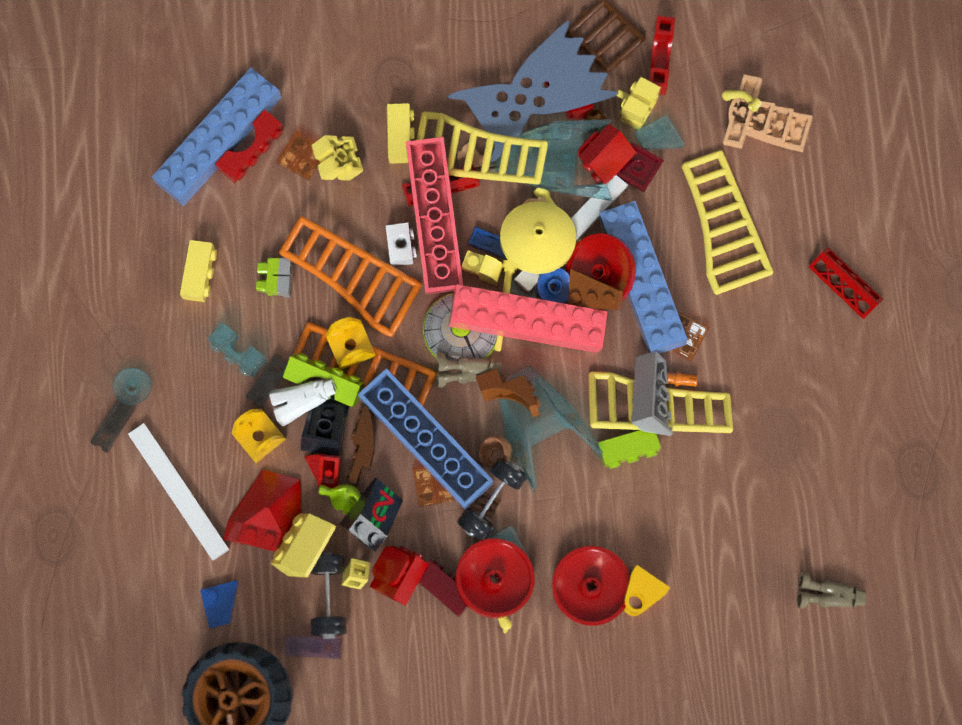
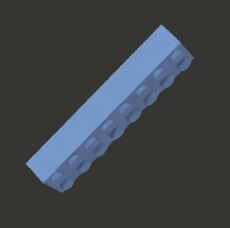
M250 68L155 172L152 178L156 185L184 207L217 170L215 163L227 150L233 152L254 129L252 123L264 109L269 112L281 99L279 89L254 69Z
M636 201L600 212L599 221L604 234L613 235L621 239L633 254L636 275L633 287L627 297L648 353L656 351L658 354L685 346L688 340Z
M387 368L358 394L359 399L463 509L468 508L493 485V480Z

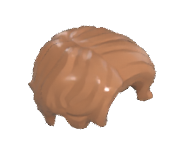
M489 436L480 444L479 462L489 468H492L498 458H503L510 462L512 455L511 444L503 436Z

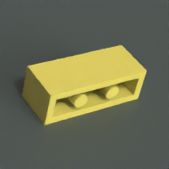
M387 104L389 164L408 163L406 141H411V139L415 138L414 128H411V121H414V110H410V104Z
M190 240L180 296L183 299L206 302V297H209L211 290L209 280L213 278L214 274L212 263L217 258V249H215L213 243Z

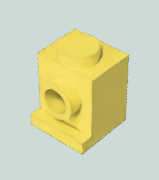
M351 558L350 564L343 573L342 585L361 589L368 581L370 562Z

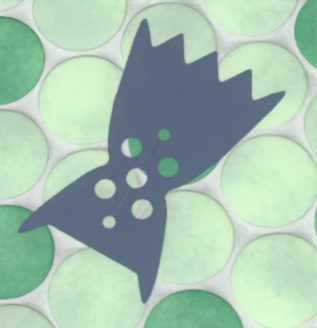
M567 21L527 58L510 85L495 84L470 88L452 93L448 98L465 100L485 131L517 137L525 127L531 114H552L569 111L606 100L619 93L600 89L608 73L589 72L596 56L577 55V51L584 38H565L569 26V21ZM523 78H530L532 80L531 87L523 88L521 80ZM543 82H549V87L544 88L542 85ZM501 91L506 92L508 95V99L505 102H499L496 98V95ZM518 94H523L527 98L526 102L522 105L515 102V97ZM538 96L543 97L545 104L542 107H536L533 103L534 98ZM497 111L499 113L498 117H493L492 112ZM518 111L521 114V118L518 121L510 120V112ZM494 141L495 148L491 162L497 160L502 155L504 143Z

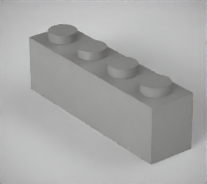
M656 351L636 357L634 367L632 423L643 432L671 436L673 435V429L669 428L668 420L671 419V411H667L666 401H670L669 393L665 387V384H668L666 360Z

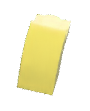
M468 250L461 270L478 275L479 280L497 286L503 271V264L486 254L483 256Z

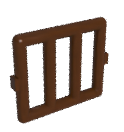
M599 0L589 10L585 9L580 14V18L567 29L566 34L570 38H581L575 31L604 6L611 14L584 37L580 48L588 55H595L594 61L605 72L610 73L624 59H629L632 52L645 41L646 37L608 0ZM615 19L624 25L598 50L594 51L588 45ZM630 31L636 39L608 64L601 56Z

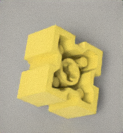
M640 77L638 83L634 82L631 86L630 94L619 89L617 91L619 94L616 96L623 99L622 108L619 112L621 114L620 121L640 131L658 100L661 87Z
M325 135L312 144L315 159L320 161L318 170L322 180H333L336 177L338 180H351L363 172L360 157L355 155V152L358 150L354 137L342 136L337 139V136Z

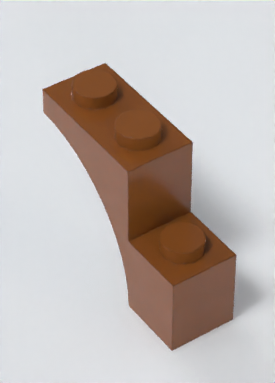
M494 369L476 376L485 402L493 399H509L526 407L532 417L540 415L537 408L541 406L537 395H532V392L535 391L531 381L527 382L525 375L506 381L504 375H499L498 370Z

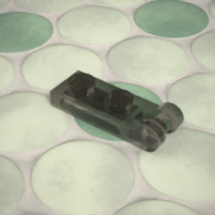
M276 353L245 397L260 408H263L270 398V392L275 390L283 380L288 361L285 362ZM277 365L281 367L279 373L274 370Z
M118 397L90 443L94 446L98 445L102 448V451L108 453L136 407ZM104 434L109 436L106 441L102 439Z

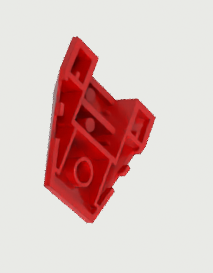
M262 470L229 518L223 540L272 552L279 549L284 535L289 532L293 525L294 518L301 513L300 479Z

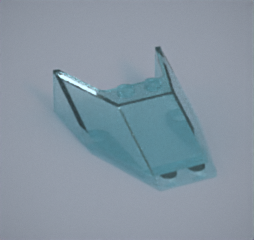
M611 119L556 121L519 133L517 136L519 138L546 140L548 142L541 183L527 185L553 192L612 201L608 184L575 185L577 151L592 133L596 131L602 132L608 124L612 125ZM511 145L506 174L516 175L521 145ZM529 147L524 172L525 176H534L540 147ZM502 155L497 159L496 173H499Z
M528 366L506 377L505 380L509 381L525 375L527 382L531 381L535 391L532 392V395H537L541 406L537 408L540 415L532 417L526 407L513 400L499 399L505 439L510 442L512 455L517 465L520 466V470L528 476L526 482L532 493L536 492L537 485L531 453L533 445L564 429L574 431L592 448L597 459L601 458L603 452L574 406L531 366Z

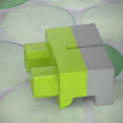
M268 258V262H258V274H267V279L257 280L256 290L267 293L268 296L278 295L291 298L293 262L287 258Z

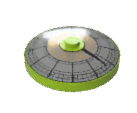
M453 293L437 300L427 312L423 325L424 340L430 353L435 358L437 353H444L446 358L451 361H457L464 356L467 358L487 359L494 351L497 335L448 327Z

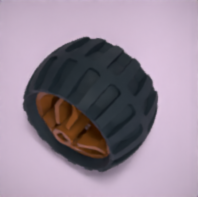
M232 642L219 645L203 654L189 670L181 694L183 697V715L187 718L189 725H285L291 712L293 699L290 677L279 659L263 647L246 642ZM230 671H234L235 687L229 674ZM256 687L259 689L260 697H255L254 689ZM215 698H219V708H217ZM240 709L246 721L245 724H241Z

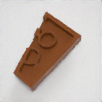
M570 270L569 305L591 309L622 310L623 291L584 275L577 270Z

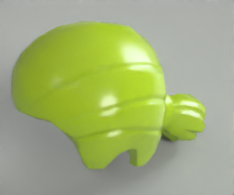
M342 484L333 489L325 485H320L319 494L330 497L333 508L335 510H343V514H347L361 496L359 490L351 484Z

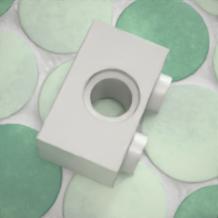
M408 223L386 225L391 266L414 264L413 258H416L415 246L411 247V240H414L413 228L409 229ZM400 241L407 243L403 248H399L396 245Z

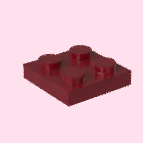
M631 142L630 145L636 151V154L616 175L624 182L645 193L664 160Z

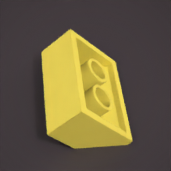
M299 513L294 518L289 532L284 535L283 542L280 548L275 551L270 564L287 576L308 577L336 526L314 515Z

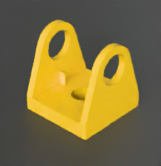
M352 317L340 319L333 323L325 334L341 370L376 356L363 324L359 319ZM348 341L356 343V347L353 350L345 348Z
M251 409L242 414L235 421L231 432L255 463H258L286 440L262 409ZM258 431L264 433V438L261 441L254 440V434Z
M636 565L630 574V581L625 596V613L630 616L642 614L666 595L670 587ZM635 596L641 600L642 606L640 609H634L630 606V597Z

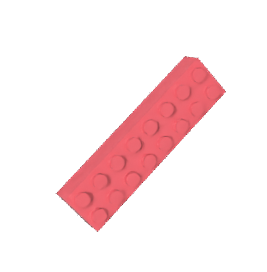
M444 137L406 141L425 295L454 291L456 285H463Z
M456 285L448 327L599 353L603 349L608 311Z

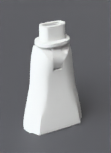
M330 379L275 389L270 392L269 396L272 405L277 407L274 408L276 420L281 426H286L304 413L330 399V396L336 394L337 391L334 381Z

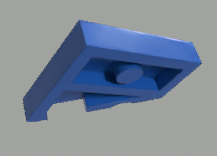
M238 580L200 590L209 629L230 624L235 594L239 585Z

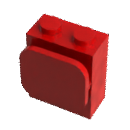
M610 124L602 132L596 131L592 133L578 150V157L583 162L581 166L587 172H591L590 177L596 183L600 181L604 185H607L636 154V151L622 132Z
M393 545L383 549L372 569L374 579L369 587L406 606L429 564L422 560V555L415 551L411 554V550L404 546L400 548Z

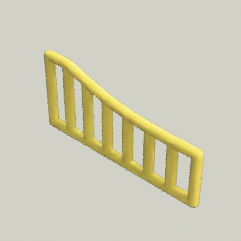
M423 112L421 114L416 140L424 139L428 119L438 120L434 138L442 137L445 122L454 126L447 160L449 176L527 184L541 183L548 146L546 140L526 139L491 133L460 122L444 113ZM461 130L470 133L463 170L453 169ZM477 136L487 139L481 171L471 170ZM494 141L504 143L499 173L488 172ZM512 144L522 146L516 175L506 174ZM529 147H540L534 176H525L524 172Z
M718 150L684 162L682 169L690 186L701 221L705 247L706 276L713 293L718 295L772 275V266L723 151ZM715 159L719 160L721 169L694 178L690 168ZM725 175L729 185L700 195L698 184ZM730 192L733 193L736 202L708 212L705 211L703 202ZM736 209L740 210L743 219L710 230L708 219ZM743 226L747 227L750 236L712 249V237ZM754 243L757 253L713 268L714 256ZM761 260L764 270L720 286L718 285L716 275Z
M589 372L590 426L601 429L640 430L631 420L634 379L613 372ZM596 379L608 380L609 421H598ZM615 381L627 385L629 422L617 421ZM666 387L670 401H666L667 411H671V419L668 420L669 428L671 427L673 431L731 433L733 431L731 396L729 393L692 391ZM673 396L685 397L687 424L675 423ZM693 398L704 399L706 424H694ZM712 400H723L725 425H714Z

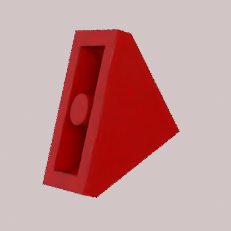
M324 454L304 456L318 483V488L320 485H325L331 489L338 486L342 463L340 456Z

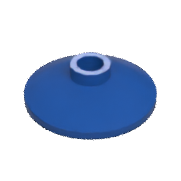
M561 268L541 274L537 281V292L540 298L563 304L567 302L570 275ZM551 284H554V290L550 289Z

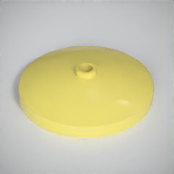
M528 202L516 207L506 216L501 227L500 244L505 257L515 267L528 273L545 274L559 269L570 259L575 249L576 230L571 218L561 208L547 202Z

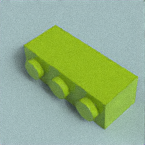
M641 430L598 442L597 445L604 468L609 466V469L621 466L620 463L625 461L628 464L639 460L638 457L645 455L646 458L658 455L657 452L661 449L657 434Z

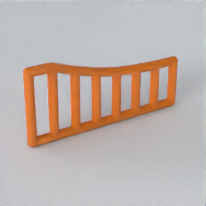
M303 216L298 218L279 251L281 256L296 263L331 286L359 312L372 328L388 337L394 336L422 286L420 281ZM304 225L313 230L301 253L297 256L288 250ZM319 235H322L329 239V242L316 265L313 266L305 261ZM338 244L345 248L346 251L330 277L321 270L335 245ZM354 253L363 259L345 289L337 283V280ZM370 262L379 267V270L359 303L351 294ZM388 272L396 278L376 314L372 317L365 308L383 276ZM402 281L413 287L390 328H387L379 322Z
M307 322L293 355L302 353L311 331L321 334V338L311 360H319L328 341L325 335L328 329ZM348 341L346 343L349 346L356 347V343L354 341ZM372 346L376 356L373 357L363 381L365 382L364 388L372 382L381 358L392 362L389 372L393 376H395L399 365L410 369L403 384L408 391L417 372L427 375L417 400L424 406L435 379L436 371ZM334 355L329 368H336L338 365ZM358 364L349 367L346 375H354Z

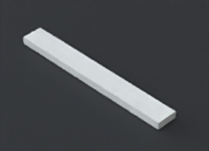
M617 175L607 185L603 184L571 218L576 230V242L599 218V213L606 211L628 187V184ZM522 271L515 278V282L529 293L537 285L541 274Z
M143 423L128 433L211 559L214 561L230 549L147 426Z

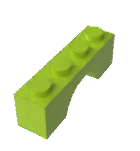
M303 353L290 356L283 378L299 385L305 383L310 377H320L326 381L332 379L337 391L334 394L335 400L351 407L358 404V394L365 385V382L360 381L361 378L355 375L348 376L343 374V371L339 368H329L322 361L310 360Z

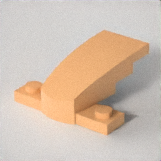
M744 75L739 90L745 91L753 98H758L762 78ZM741 98L733 99L729 107V125L723 141L724 145L742 149L747 135L772 145L803 152L813 116L796 113L794 109L775 106V103L761 101L757 111L752 112L748 108L749 103Z

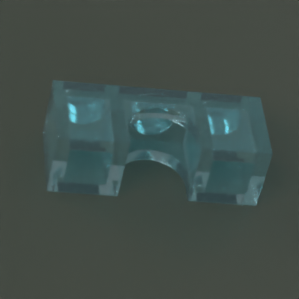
M221 322L207 338L210 343L209 347L217 354L219 351L224 354L223 359L230 365L235 363L239 367L238 371L245 377L249 375L254 378L268 360L253 346H250L243 353L233 351L234 343L239 337L237 333Z

